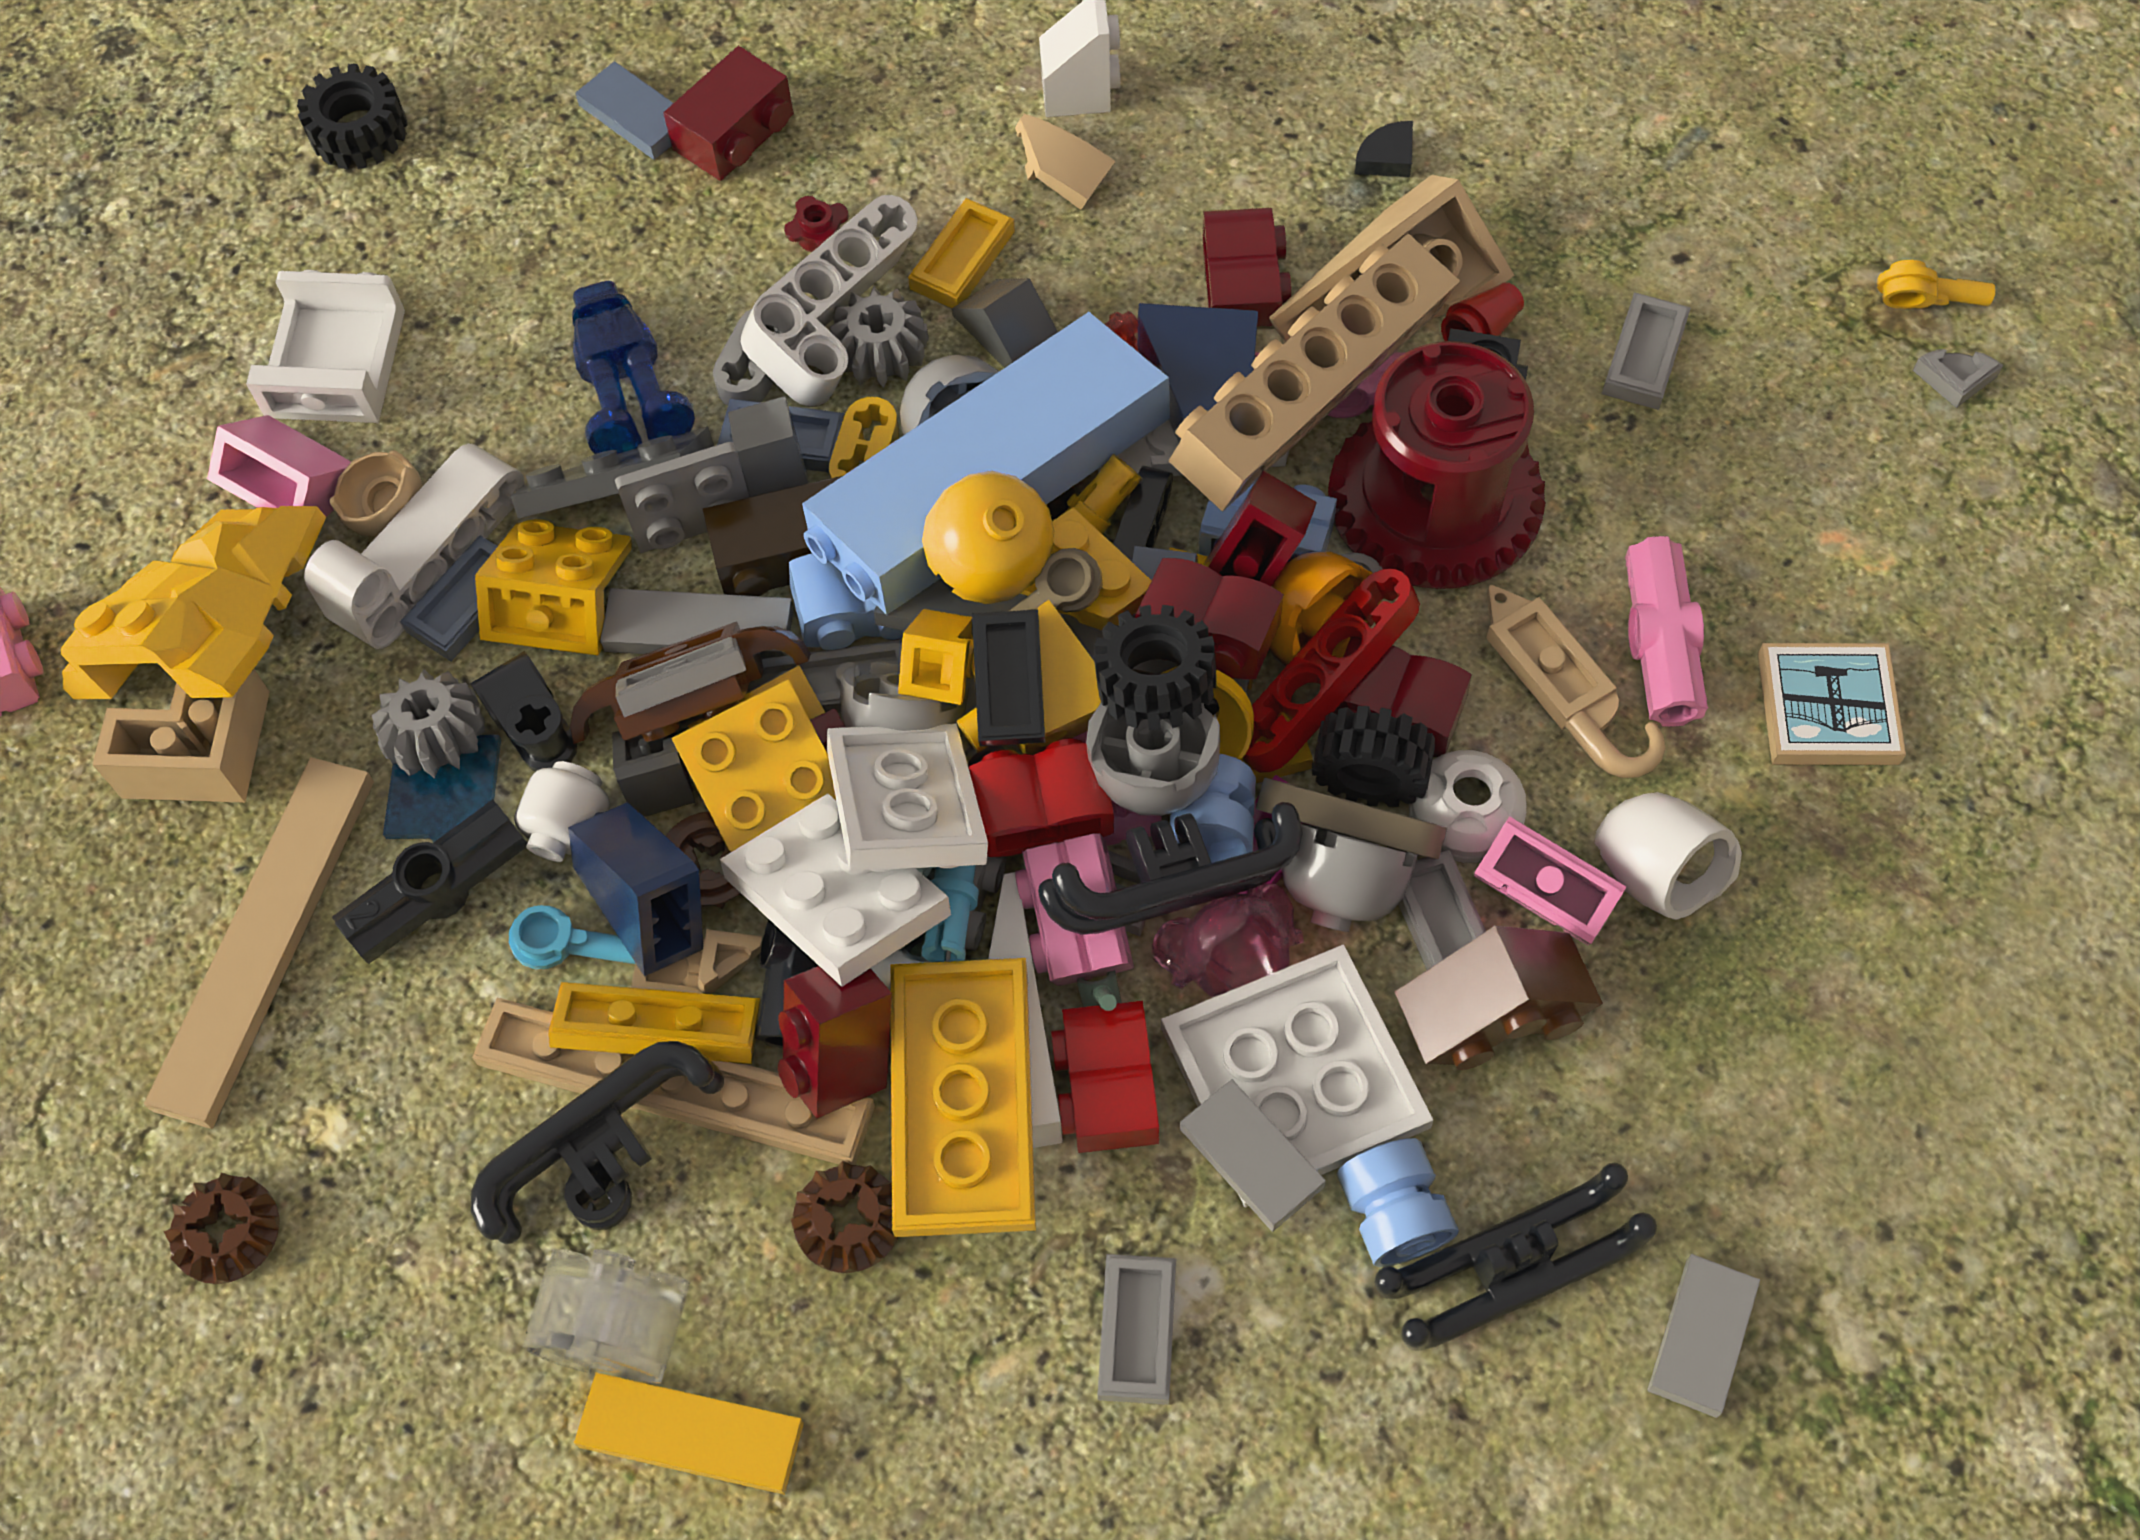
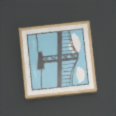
M1889 643L1762 644L1758 652L1772 765L1901 764L1906 756Z

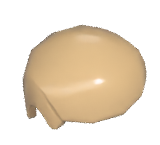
M395 450L389 453L372 452L353 460L338 477L335 494L330 498V504L340 518V522L361 536L377 537L423 487L418 471L399 452Z

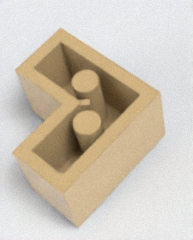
M253 669L233 697L191 698L176 683L170 710L107 708L92 765L122 799L245 803L270 691L255 669Z

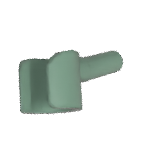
M1115 970L1107 972V977L1099 981H1085L1084 977L1077 979L1082 1007L1100 1005L1104 1010L1110 1011L1116 1007L1117 1003H1122Z

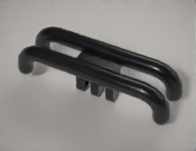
M1289 802L1276 804L1272 810V819H1261L1255 825L1254 836L1257 841L1258 850L1213 863L1210 861L1196 820L1190 813L1177 816L1174 819V827L1179 843H1177L1172 827L1167 820L1151 824L1150 833L1156 850H1153L1148 834L1142 826L1129 829L1126 832V841L1141 883L1107 893H1098L1092 891L1084 884L1079 871L1074 865L1061 863L1053 869L1052 878L1042 881L1039 885V898L1050 919L1060 927L1076 934L1088 935L1103 933L1255 889L1270 881L1277 871L1288 866L1299 852L1303 835L1299 813L1295 806Z
M679 1041L657 1042L636 1053L494 1157L478 1173L471 1190V1213L480 1233L486 1239L498 1240L503 1244L516 1242L522 1233L521 1224L513 1211V1201L516 1193L561 1158L565 1160L588 1195L594 1201L599 1199L607 1191L602 1180L592 1169L601 1163L611 1178L619 1184L630 1175L615 1152L625 1147L629 1157L640 1167L652 1159L650 1153L622 1113L675 1076H685L694 1086L699 1087L703 1093L715 1094L724 1085V1076L720 1069L696 1047Z
M1608 1163L1593 1178L1566 1193L1400 1269L1391 1266L1380 1269L1375 1276L1374 1283L1379 1294L1386 1299H1399L1409 1296L1471 1267H1474L1486 1290L1485 1293L1426 1320L1413 1318L1406 1321L1401 1330L1402 1340L1405 1345L1415 1351L1439 1346L1600 1271L1646 1245L1654 1237L1657 1231V1224L1650 1214L1641 1212L1633 1215L1627 1223L1612 1233L1551 1261V1257L1558 1247V1239L1553 1229L1595 1210L1619 1194L1628 1182V1173L1624 1166L1618 1163Z

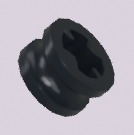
M600 1163L592 1170L602 1180L605 1189L610 1182L615 1184L607 1192L610 1203L606 1207L598 1210L592 1202L587 1209L582 1207V1205L588 1202L590 1196L574 1173L570 1175L565 1185L564 1194L568 1209L583 1226L593 1230H606L618 1225L627 1216L632 1205V1192L627 1180L624 1179L617 1184Z

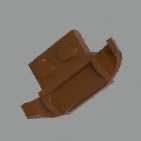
M736 621L623 661L615 675L606 677L588 687L574 705L570 722L573 744L586 740L590 732L588 722L590 714L611 705L614 711V720L623 741L642 735L645 741L663 738L680 728L679 721L702 714L704 720H708L738 705V701L745 698L749 683L762 678L764 667L760 652L773 649L783 651L793 658L796 665L808 662L811 653L805 643L789 630L778 626H759L740 630ZM725 638H736L744 658L746 671L624 718L616 699V683L619 679Z

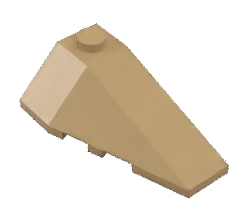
M1431 175L1384 210L1275 311L1269 319L1285 343L1291 338L1288 331L1308 308L1313 306L1320 312L1327 306L1324 303V299L1343 277L1349 275L1356 280L1362 275L1359 272V268L1378 246L1384 244L1390 250L1408 233L1460 280V283L1432 319L1446 315L1451 305L1496 287L1503 282H1507L1515 275L1459 179Z

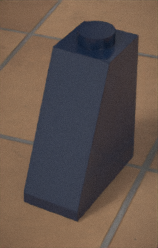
M1139 303L1138 351L1169 377V422L1174 433L1195 408L1201 405L1205 410L1209 411L1217 404L1214 400L1216 393L1236 372L1239 371L1243 376L1247 377L1254 371L1251 364L1255 360L1258 311ZM1175 434L1178 443H1180L1181 438Z
M628 802L606 812H598L593 817L568 827L574 870L644 977L703 950L699 869L691 858Z

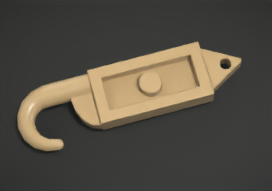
M1489 585L1487 602L1491 625L1489 626L1486 639L1562 730L1566 728L1594 763L1608 774L1621 778H1639L1652 772L1662 761L1665 752L1664 735L1657 724L1649 722L1645 726V731L1650 740L1646 753L1637 757H1629L1620 753L1602 732L1609 726L1617 713L1619 697L1616 693L1617 687L1540 597L1530 601L1497 586Z

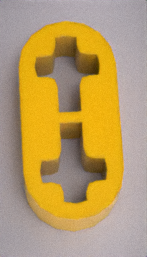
M865 397L858 399L849 406L829 462L830 478L847 474L858 466L860 460L865 462L899 439L900 431L897 413L891 403L880 397ZM872 421H880L882 425L874 427L870 441L865 440L863 428H869Z

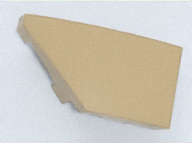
M1023 114L1015 127L1017 137H1022L1028 160L1025 166L1027 179L1035 180L1038 178L1080 210H1082L1116 162L1083 139L1034 116Z
M706 929L705 939L703 938V950L645 977L635 963L631 988L712 994L760 953L762 936Z

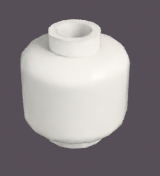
M564 761L554 763L553 768L537 770L531 776L514 815L517 829L529 839L526 848L542 858L556 862L563 861L565 854L571 855L568 827L587 820L598 812L609 810L610 802L607 793L600 788L602 779L584 767Z

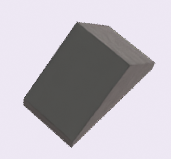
M1030 278L996 279L952 308V316L1004 368L1058 333Z
M785 396L728 412L732 440L738 453L749 497L810 483Z
M619 731L612 732L613 770L626 802L643 817L696 803L687 768L671 739L678 735L677 731L654 741H645L642 735L623 741Z

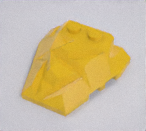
M280 506L279 508L260 507L256 509L220 510L174 551L171 562L153 560L131 577L118 591L90 605L80 613L74 623L76 630L61 647V655L69 662L62 671L63 689L73 699H112L138 664L158 663L191 698L233 697L268 650L274 635L263 624L272 604L278 611L286 609L292 594L282 584L284 577L304 569L326 516L317 506Z

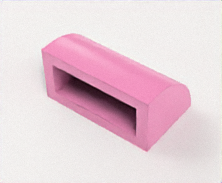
M265 415L217 427L207 479L257 508L317 506L327 517L334 510L330 504V498L335 494L338 477L351 461L273 417Z

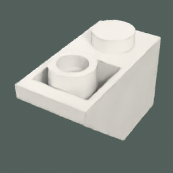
M1106 0L1082 1L1040 36L1041 76L1046 117L1111 112L1110 89L1120 88V67L1118 54L1110 55V50L1120 49L1118 15H1107Z

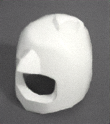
M1659 792L1648 793L1623 801L1610 810L1598 827L1595 836V844L1600 849V855L1616 880L1626 886L1625 891L1642 905L1675 920L1691 915L1706 903L1721 896L1739 874L1742 852L1733 832L1689 802ZM1713 841L1714 856L1706 872L1690 884H1683L1676 879L1681 870L1696 851L1708 842Z

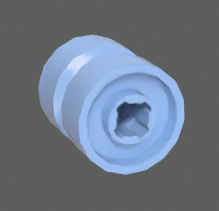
M1219 754L1217 774L1207 791L1184 810L1170 815V825L1177 843H1179L1174 827V819L1177 816L1190 813L1196 820L1211 863L1253 851L1256 777L1248 765L1238 758Z
M1405 1138L1374 1147L1357 1155L1338 1169L1337 1177L1351 1210L1366 1216L1359 1230L1374 1266L1388 1267L1419 1258L1449 1243L1458 1235V1227L1444 1195L1431 1194L1429 1190L1430 1185L1435 1179V1174L1420 1140Z

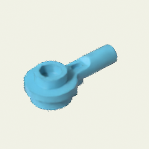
M538 905L527 908L513 921L509 930L508 943L514 957L522 965L532 969L552 968L561 964L570 954L635 964V961L618 935L574 929L570 918L560 909L551 906Z

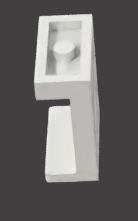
M304 270L302 272L279 271L276 285L283 296L284 307L268 366L251 365L246 383L264 416L269 415L274 419L379 423L405 313L391 278L386 275H377L370 272L347 274L322 273L316 270Z

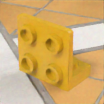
M532 519L516 523L475 574L480 640L598 656L603 649L600 642L605 619L603 590L632 550V538L627 535L612 534L609 529L603 527H587L581 530L557 527L551 522L542 519Z
M789 679L671 738L727 848L731 852L827 793L836 800L828 754Z

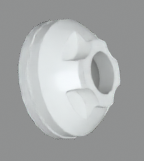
M1457 750L1445 753L1432 761L1426 795L1422 799L1416 797V802L1409 804V817L1447 827L1441 852L1450 850L1454 861L1479 863L1483 860L1509 816L1524 825L1527 813L1526 794L1520 779L1500 759L1479 751ZM1461 778H1478L1488 785L1491 798L1481 805L1465 804L1456 797L1453 785Z

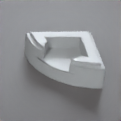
M1939 349L1918 358L1913 371L1957 408L1997 378L2003 365L1984 353L1975 352L1971 356L1960 353H1946L1947 350Z

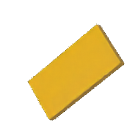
M1026 958L890 964L892 993V1231L894 1237L1036 1231Z

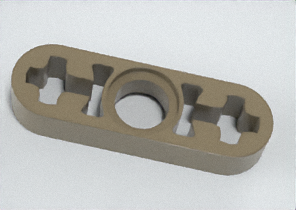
M1264 777L1256 809L1272 814L1276 804L1289 802L1295 806L1299 813L1300 821L1303 823L1434 859H1439L1447 832V827L1266 777Z

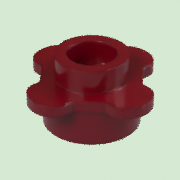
M804 196L795 203L797 212L793 220L785 225L784 231L788 240L798 242L803 249L813 252L839 230L841 224L848 220V209L841 203L829 205L824 201L817 200L813 196Z

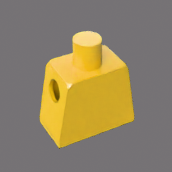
M1047 600L1037 608L1039 615L1046 743L1017 744L1023 754L1035 755L1044 751L1048 745L1055 741L1073 738L1088 731L1089 720L1101 703L1097 687L1095 662L1050 600ZM974 669L972 673H973L974 682H975V669ZM976 707L956 722L971 746L979 753L988 746L979 747Z

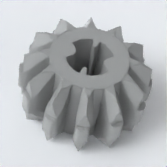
M873 286L870 296L862 298L851 292L850 300L848 301L849 307H835L834 325L830 326V331L847 351L848 364L844 373L853 372L854 378L857 379L860 385L871 377H876L877 381L884 388L889 376L896 375L906 381L910 372L909 366H922L925 356L924 348L927 347L926 342L929 340L927 324L924 323L921 317V310L917 306L916 300L904 301L898 288L887 296H881L877 288Z
M423 669L417 681L408 683L399 678V690L396 693L379 694L381 709L371 715L373 728L379 739L378 745L385 758L390 759L392 764L398 763L400 769H403L409 776L423 768L425 772L435 778L440 767L448 763L460 770V755L478 752L477 737L486 732L484 727L485 719L478 707L480 703L475 692L468 687L467 683H459L458 679L454 678L449 671L442 673L434 679L433 676Z

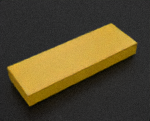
M561 982L548 1031L550 1048L636 1054L657 1042L679 1041L696 1047L711 1061L752 1064L760 998Z
M595 1372L574 1444L579 1448L785 1495L804 1423L801 1418Z

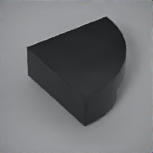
M1413 121L1390 123L1368 135L1358 149L1354 174L1410 177Z

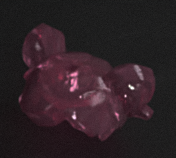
M1265 883L1255 889L1248 890L1247 894H1231L1221 899L1213 900L1203 906L1192 919L1176 917L1162 924L1155 934L1151 949L1153 960L1173 975L1171 982L1173 986L1183 989L1194 981L1203 991L1214 998L1287 968L1290 963L1289 946L1303 943L1304 938L1303 932L1300 929L1294 928V908L1285 891L1276 884Z

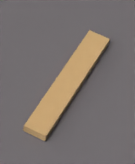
M310 757L144 1102V1105L152 1112L213 1129L374 784L368 772Z
M497 997L472 1058L478 1066L582 1094L635 1054L550 1048L548 1031L553 1012ZM712 1061L724 1076V1085L719 1092L715 1094L703 1093L687 1077L675 1076L631 1107L831 1163L840 1164L842 1161H845L851 1165H856L875 1109V1103L872 1098L865 1097L816 1119L800 1097L793 1098L788 1094L782 1084L779 1073L743 1063Z

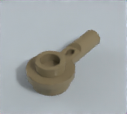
M1076 548L1061 549L1051 554L1042 568L1041 574L1035 578L1037 590L1009 611L1036 610L1041 604L1050 600L1058 610L1066 613L1079 612L1089 607L1098 598L1102 588V571L1097 561L1087 552Z

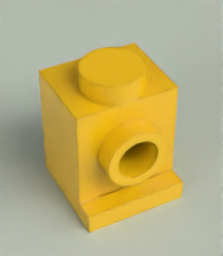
M923 609L903 632L898 694L958 705L963 703L966 678L972 679V672L975 669L974 643L971 633L972 617Z

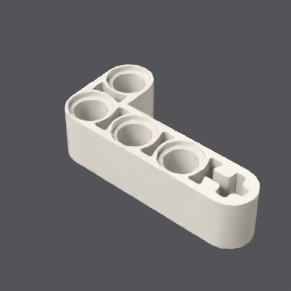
M882 195L870 202L764 292L751 310L741 335L743 351L790 398L801 405L812 407L820 406L827 402L847 368L848 355L845 347L825 327L833 320L835 307H848L851 292L860 296L895 266L917 228L918 220L915 210L901 197ZM842 260L851 263V264L854 265L855 267H852V266L847 265V264L844 263ZM804 292L814 295L818 300L811 299ZM764 325L774 326L781 333L772 332ZM807 365L817 367L824 375L813 372Z
M465 444L459 447L361 554L339 540H331L321 545L308 561L304 580L324 616L375 649H383L389 646L404 631L400 623L403 617L480 535L486 539L513 509L514 505L510 496L524 485L523 474L474 444Z

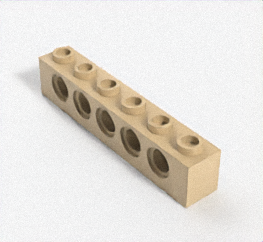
M1409 233L1390 250L1384 244L1378 246L1359 268V272L1362 275L1356 280L1349 275L1343 277L1324 299V303L1327 304L1326 307L1320 312L1313 306L1308 308L1288 331V334L1291 336L1290 339L1284 344L1276 338L1272 340L1251 364L1255 369L1247 377L1243 376L1239 371L1236 372L1216 393L1214 400L1217 404L1209 411L1205 410L1201 405L1198 406L1179 425L1175 434L1181 438V441L1168 461L1222 512L1258 479L1263 470L1266 472L1431 320L1460 283V280Z

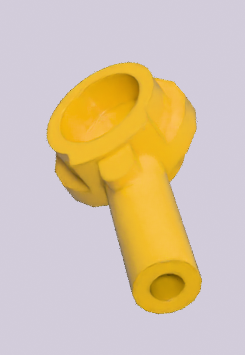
M1919 260L1897 261L1877 278V288L1879 292L1883 293V303L1889 307L1899 309H1923L1931 305L1943 306L1949 304V301L1990 306L1996 291L1993 283L1960 278L1956 280L1938 278L1936 271L1927 268L1926 264Z

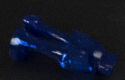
M608 280L577 289L572 295L575 308L572 311V321L574 325L573 354L576 369L584 381L594 385L601 406V410L592 415L585 426L584 436L590 450L594 454L616 450L617 454L638 448L637 446L643 443L636 423L629 413L621 387L620 379L626 377L629 378L640 405L641 417L648 440L663 436L674 437L690 432L695 422L692 403L685 395L677 391H661L653 369V365L658 358L657 344L643 320L634 312L629 299L625 295L619 294L617 285L613 281Z

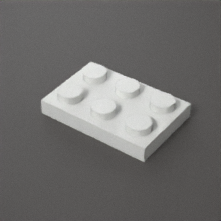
M957 723L943 724L925 730L909 731L878 726L828 728L827 753L849 871L871 870L885 872L892 869L929 867L949 869L959 866L986 865L988 841Z
M828 793L720 859L724 878L841 987L951 916L949 897L916 868L892 869L885 872L871 870L849 871L837 802Z

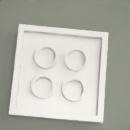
M1344 944L1161 1019V1030L1197 1107L1233 1079L1320 1175L1342 1167L1349 1160L1374 1147L1410 1138L1429 1130L1434 1120ZM1240 1197L1244 1207H1247V1203Z

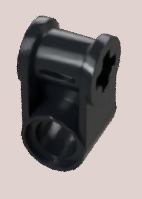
M525 651L470 683L499 730H504L530 769L536 772L542 768H553L554 763L558 761L572 762L577 753L578 743L573 744L571 729L554 700L552 692Z

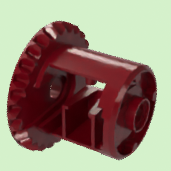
M1458 341L1435 342L1419 346L1400 356L1387 368L1376 389L1372 421L1360 423L1357 431L1351 437L1345 439L1342 449L1335 456L1329 477L1328 497L1337 499L1334 525L1345 544L1353 553L1370 556L1379 563L1382 569L1402 571L1409 578L1412 586L1430 589L1461 588L1487 581L1503 573L1523 557L1533 544L1540 530L1546 502L1545 481L1541 479L1539 462L1531 457L1527 443L1534 418V402L1530 388L1521 373L1499 354L1479 345ZM1429 483L1435 485L1432 502L1425 499L1420 492V489Z

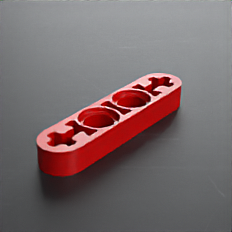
M1382 569L1364 579L1251 705L1254 713L1253 736L1248 751L1242 759L1252 770L1260 773L1272 772L1287 764L1318 730L1321 721L1325 720V716L1330 712L1333 713L1414 621L1419 613L1420 602L1409 578L1402 571ZM1398 597V599H1397L1395 602H1393V603L1388 602V601H1393V600H1395V599ZM1383 599L1388 600V601H1383V602H1381V603L1378 605V603H1379L1380 601H1382ZM1348 637L1362 638L1360 647L1353 654L1346 657L1332 656L1335 646L1341 640ZM1307 683L1321 684L1319 693L1311 701L1304 704L1291 702L1294 692L1302 685ZM1280 712H1284L1290 721L1287 722L1282 714L1279 717L1277 715ZM1261 736L1267 739L1274 736L1273 740L1268 744L1262 741L1255 743Z

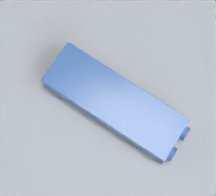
M1088 312L803 502L802 506L808 528L804 532L805 542L813 555L821 563L827 564L830 561L842 572L847 586L858 599L865 601L869 598L887 616L942 578L939 574L935 576L927 564L922 537L926 516L945 489L969 474L996 471L1018 477L1033 487L1047 505L1103 466L1112 454L1117 456L1170 419L1169 377Z

